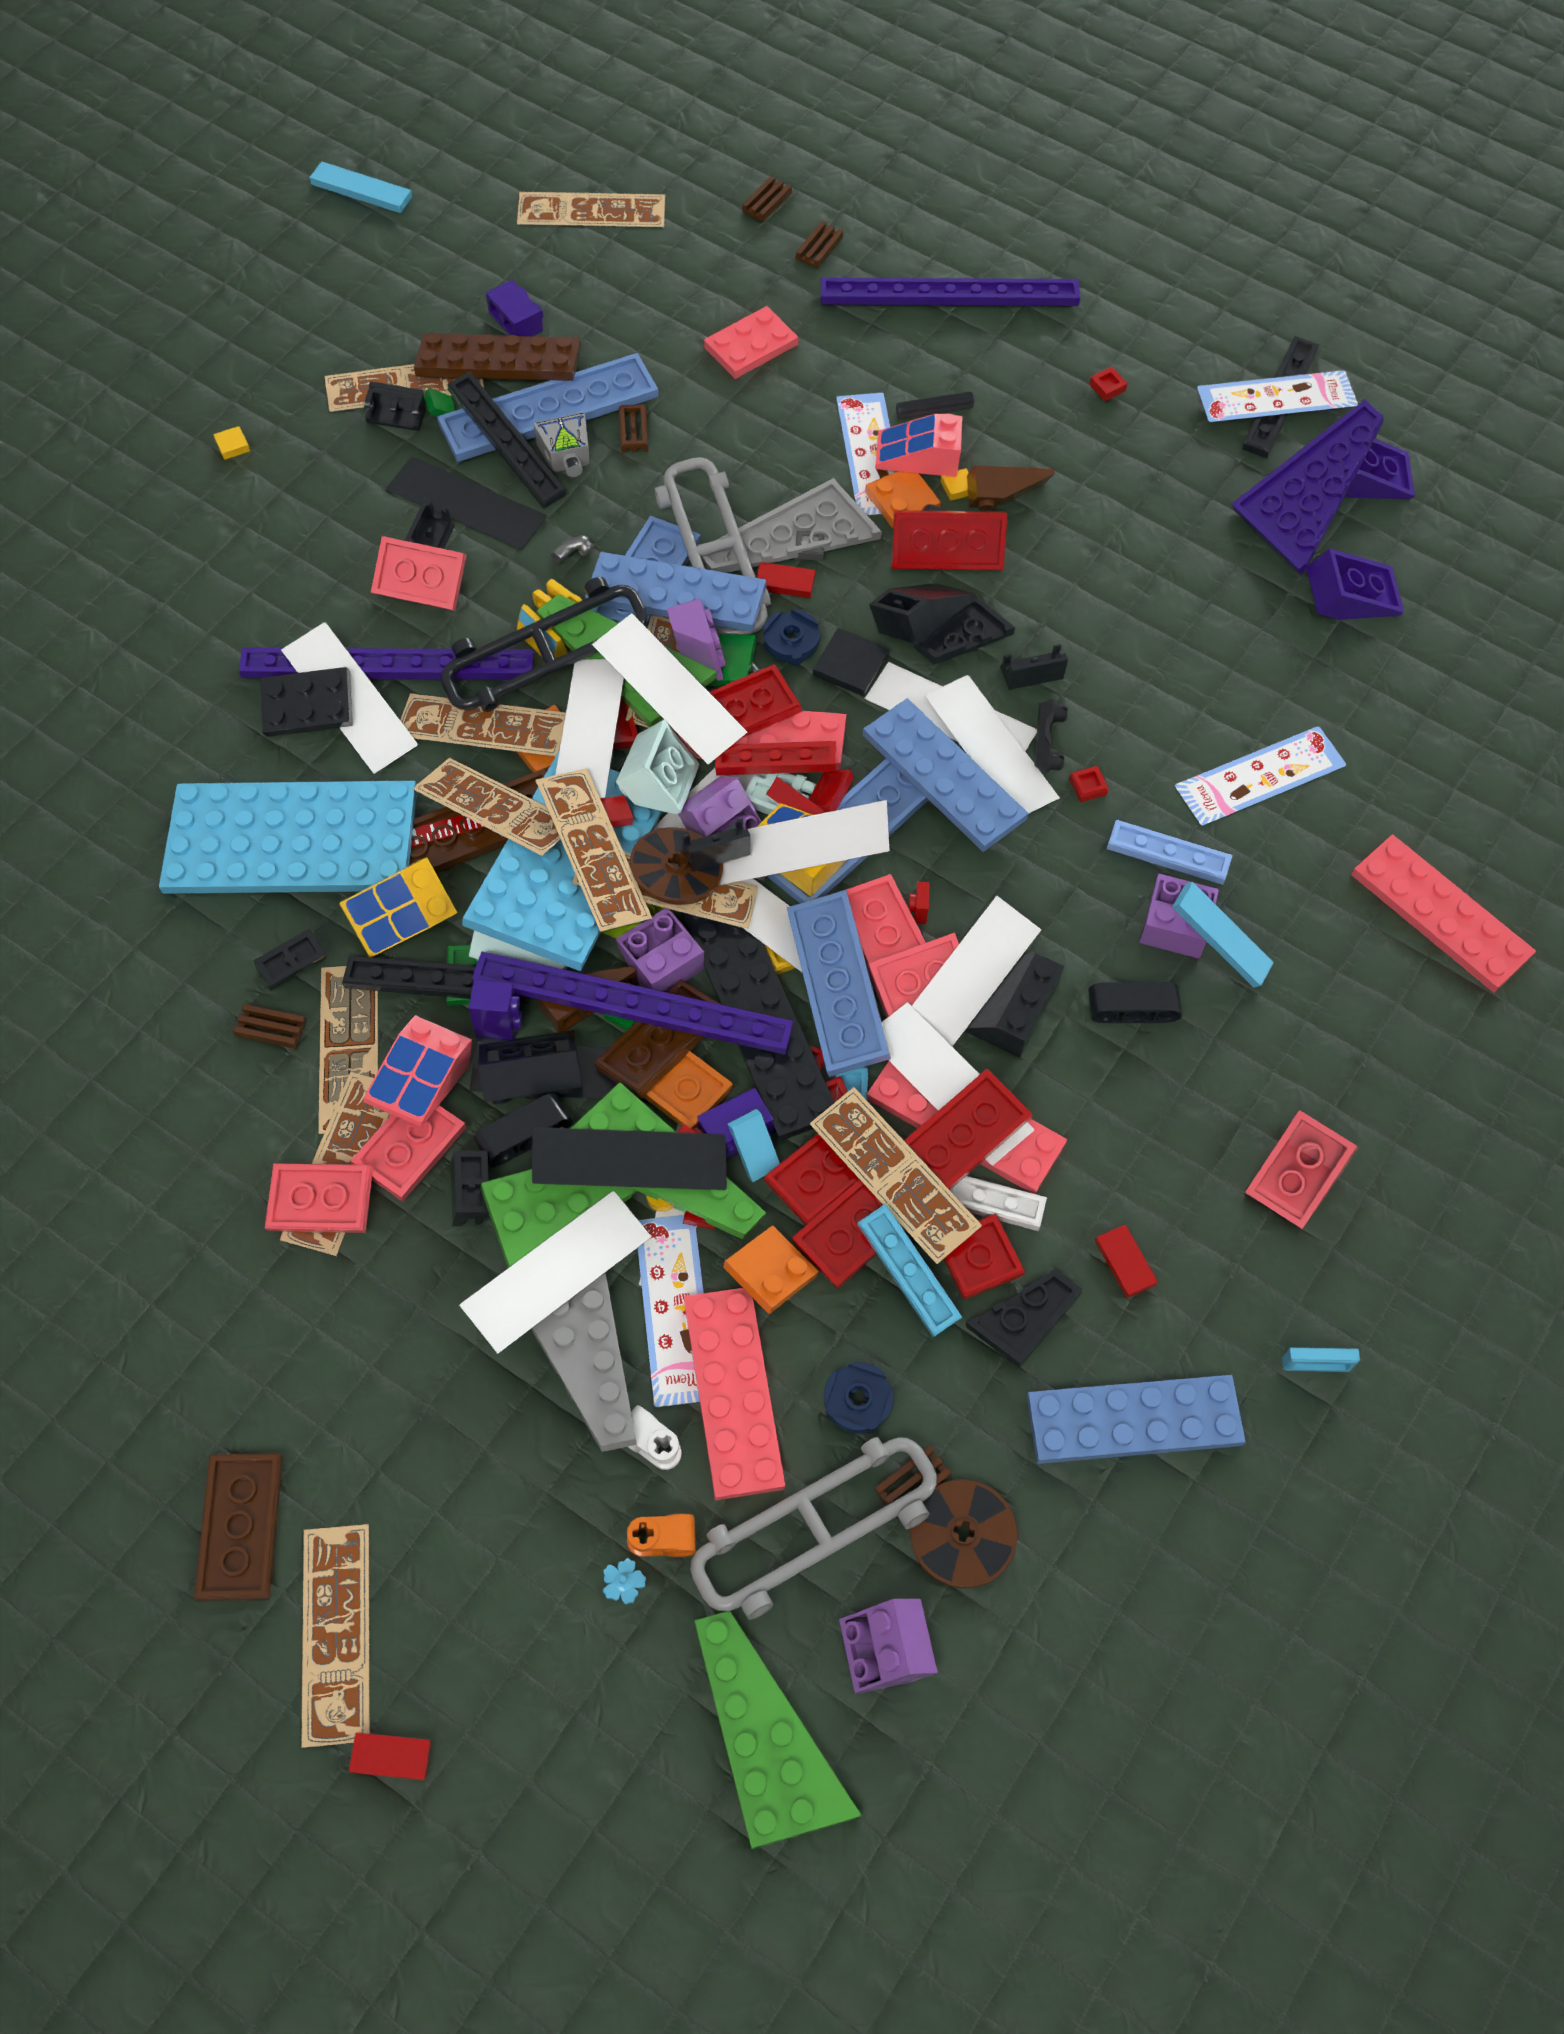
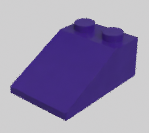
M1375 439L1345 496L1350 498L1412 499L1415 494L1409 453Z
M1329 548L1307 567L1315 607L1319 615L1344 620L1401 616L1404 613L1392 566Z

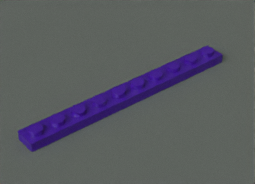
M821 277L820 281L821 304L1079 306L1080 303L1078 279Z
M242 648L239 665L241 678H264L298 672L281 651L283 648ZM345 648L368 679L441 680L442 670L446 664L456 659L452 649ZM504 649L458 670L452 679L510 680L534 669V651L531 649Z
M483 951L480 953L472 977L473 982L474 980L513 983L514 993L517 995L786 1055L793 1027V1021Z

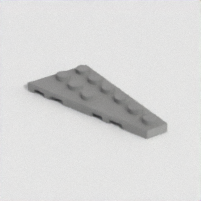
M834 478L738 528L752 567L759 566L760 562L774 563L797 558L798 553L810 549L824 547V551L879 540L882 536V531ZM797 531H813L810 536H802L801 545L796 546ZM822 533L824 540L818 541L819 537H815V534ZM726 534V535H724V536L718 538L717 540L722 539V538L729 537V535ZM733 548L701 556L703 565L707 570L724 573L741 570Z
M603 1273L532 1327L535 1337L554 1370L564 1383L566 1391L576 1404L601 1452L637 1445L606 1273Z

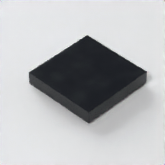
M838 628L814 666L813 676L865 697L887 660L890 649Z

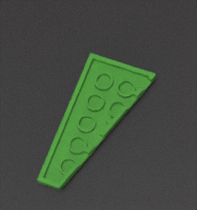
M558 594L536 610L537 615L543 619L576 602ZM589 610L551 629L573 651L601 638L619 623ZM664 646L704 688L717 678V671ZM597 652L582 660L605 658L600 652ZM624 678L621 700L649 727L662 721L663 718Z
M621 1083L617 1084L570 1128L677 1133ZM728 1178L726 1190L630 1187L656 1200L660 1198L675 1205V1209L684 1213L688 1211L705 1219L706 1223L740 1239H743L766 1214L759 1205Z
M532 1169L481 1183V1191L508 1268L612 1191H615L623 1202L630 1199L637 1192L630 1187L533 1184Z
M727 1611L695 1620L751 1850L860 1818L862 1815L732 1613Z

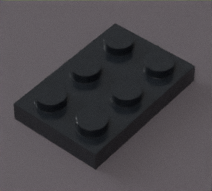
M347 667L260 678L262 733L266 737L353 726L350 671Z

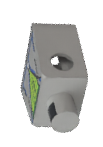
M584 412L534 423L536 444L551 470L554 472L566 470L569 477L579 476L583 471L582 466L590 463Z

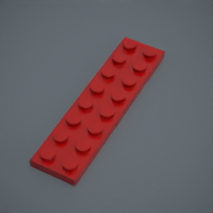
M986 1069L907 1137L904 1142L941 1182L951 1190L1032 1118L1033 1114ZM859 1179L794 1235L792 1241L836 1289H839L877 1255L857 1223L882 1207L883 1204Z

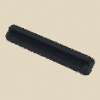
M963 392L898 402L896 404V413L899 419L968 409L974 406V397L972 392Z

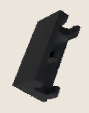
M370 381L364 402V407L368 408L365 417L366 422L419 431L426 412L423 390Z
M424 500L405 541L444 549L454 529V523L451 522L448 509L443 506L441 514H438L434 511L432 502Z
M1061 644L1054 645L1052 653L1011 661V654L1004 655L1000 668L1008 689L1012 690L1064 679L1068 658L1066 653L1060 654Z
M742 818L735 821L736 828L691 841L689 834L682 836V849L692 872L751 855L750 833L748 829L744 830Z
M310 929L253 961L258 974L265 980L268 989L271 991L276 988L277 984L317 961L322 962L325 960L326 953Z
M487 1151L453 1152L451 1161L452 1226H462L466 1219H475L476 1225H480L484 1222L485 1216L489 1215L481 1191V1183L489 1181Z

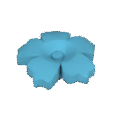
M627 1558L625 1561L618 1563V1569L609 1564L603 1570L605 1575L604 1582L609 1584L603 1589L607 1599L617 1601L621 1596L625 1605L634 1603L635 1598L639 1595L636 1589L644 1588L646 1577L642 1575L640 1570L634 1572L635 1561Z

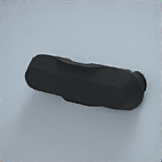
M1054 699L1040 703L1038 712L1034 766L1044 773H1048L1049 770L1060 771L1064 766V754L1052 752V735L1050 731L1053 721H1066L1068 707L1066 704H1055Z

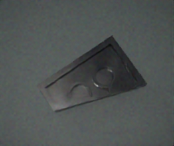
M976 596L963 610L958 611L948 619L946 624L932 632L925 641L918 645L914 644V648L931 663L937 664L1014 635L1015 627Z
M1055 1269L1024 1287L1020 1293L1007 1301H1001L992 1306L990 1311L977 1318L976 1316L967 1321L966 1328L1017 1367L1021 1368L1080 1297L1082 1288Z

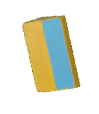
M525 604L520 610L517 630L541 620ZM551 628L543 631L555 658L567 653L562 639ZM533 636L526 639L525 641L542 657Z

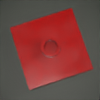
M996 1214L979 1220L978 1222L982 1226L943 1259L963 1300L1020 1278L1025 1274V1270Z

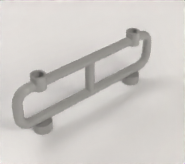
M701 457L691 458L671 465L665 471L663 477L664 485L654 488V493L660 510L672 507L692 567L705 569L701 556L733 548L742 575L756 578L724 490L729 488L725 471L718 473L714 463ZM694 469H703L708 475L711 490L714 492L729 537L697 546L674 479L680 473ZM767 589L765 590L753 632L714 625L713 627H715L717 633L749 635L761 630L768 618L766 606L771 605Z
M878 1437L872 1438L861 1447L864 1455L729 1531L724 1524L711 1529L706 1535L709 1542L696 1551L691 1560L690 1568L693 1581L703 1599L710 1607L718 1611H731L742 1607L748 1620L758 1618L773 1607V1602L767 1591L897 1516L905 1529H911L922 1523L930 1514L923 1501L932 1495L937 1484L936 1472L923 1449L909 1438L897 1437L883 1444ZM897 1452L908 1453L922 1474V1484L915 1490L831 1537L811 1501L866 1469L883 1464L891 1455ZM799 1509L819 1545L727 1597L719 1595L705 1572L706 1562L715 1555H722L728 1552L736 1543L792 1511Z

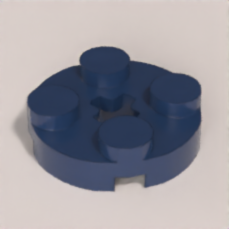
M791 609V613L782 614V611L771 615L765 622L763 647L774 658L788 662L791 665H800L803 660L808 659L817 651L820 644V631L816 619L810 614L798 609ZM787 633L788 635H791L793 633H796L797 637L795 639H789L785 634Z
M855 1362L847 1367H843L839 1371H835L829 1377L825 1386L824 1405L828 1419L837 1427L849 1433L870 1434L875 1432L888 1419L893 1406L894 1394L892 1387H890L889 1382L886 1380V1376L880 1369L867 1363ZM858 1390H862L864 1398L868 1402L866 1404L861 1403L860 1406L853 1405V1400L849 1398V1395H855Z

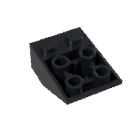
M932 583L890 588L871 602L869 606L879 633L918 645L925 641L937 628L946 624L947 620L958 611L963 610L969 602L976 598V594Z

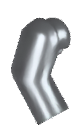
M579 535L564 540L550 555L553 561L561 564L576 549L579 550L581 555H586L593 548V544L588 540L589 537Z

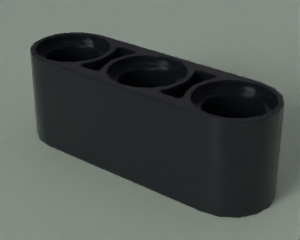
M1103 982L1093 984L1088 988L1091 1020L1096 1023H1171L1182 1017L1179 986L1175 983Z
M549 1093L483 1127L475 1134L474 1141L480 1151H487L488 1165L490 1167H498L532 1149L534 1127L569 1128L573 1120L556 1093Z

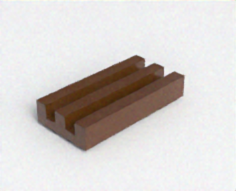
M770 176L742 204V212L763 222L792 193V186L787 184L784 187L783 181L779 180L776 183L775 177ZM777 192H779V193L770 201V199H771Z
M821 221L796 251V259L818 269L843 238V230L838 229L836 232L834 231V226L830 225L827 228L826 223ZM829 237H831V239L829 240V242H828V243L825 245V247L822 249L823 244L826 242V240H827ZM820 251V253L813 260L812 258L814 257V255Z
M646 404L620 405L621 453H627V449H632V453L637 452L638 448H643V452H648ZM641 411L642 440L637 441L635 412ZM625 412H630L631 441H626Z
M243 1004V1013L239 1015L237 1020L238 1026H235L233 1030L236 1037L297 1049L307 1022L304 1016ZM250 1025L259 1028H264L266 1030L273 1032L278 1031L292 1034L293 1037L290 1038L286 1036L246 1028V1026Z
M929 1445L923 1451L933 1465L934 1470L936 1469L939 1472L936 1484L938 1486L949 1478L952 1472L943 1465L941 1458L934 1454V1450ZM912 1459L875 1487L874 1491L886 1506L897 1500L923 1479L919 1471L890 1495L885 1492L917 1467Z

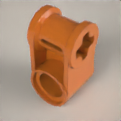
M690 1514L636 1518L628 1526V1548L634 1555L640 1557H685L694 1555L696 1553L695 1518ZM646 1530L648 1536L647 1543L640 1544L638 1538L639 1531Z

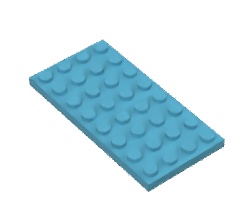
M559 752L544 778L556 774ZM609 769L605 798L624 795L616 783L620 772ZM538 787L532 799L546 806ZM625 796L633 815L632 825L614 827L613 829L623 852L631 854L636 842L645 834L654 830L663 811L634 805L629 797ZM508 839L462 920V926L578 971L582 970L601 933L581 886L572 884L575 872L561 839L543 856Z
M416 781L177 784L159 889L163 894L360 892L409 866L417 791L412 788H415L417 783Z

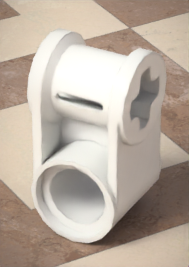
M636 1405L631 1411L637 1445L629 1446L628 1448L639 1453L661 1470L674 1468L679 1464L682 1456L677 1436L661 1424L651 1413L643 1407ZM670 1445L671 1451L669 1453L662 1451L659 1454L658 1448L660 1446L666 1449Z

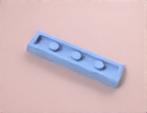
M1119 820L1115 821L1107 846L1108 850L1221 885L1225 882L1233 856Z

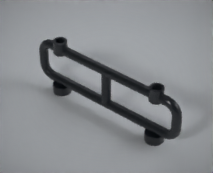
M595 577L584 586L588 598L478 649L471 638H462L456 641L451 647L456 659L446 664L441 674L442 686L448 700L454 707L460 710L468 711L481 706L484 712H490L498 707L497 698L599 652L592 645L597 641L595 640L555 658L543 631L621 596L629 600L636 618L645 626L648 615L639 594L628 585L609 587L604 577ZM533 636L545 664L495 687L481 688L471 698L465 699L460 697L452 679L455 672Z

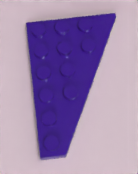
M1363 400L1232 503L1233 510L1300 575L1308 567L1383 425V415L1368 401Z

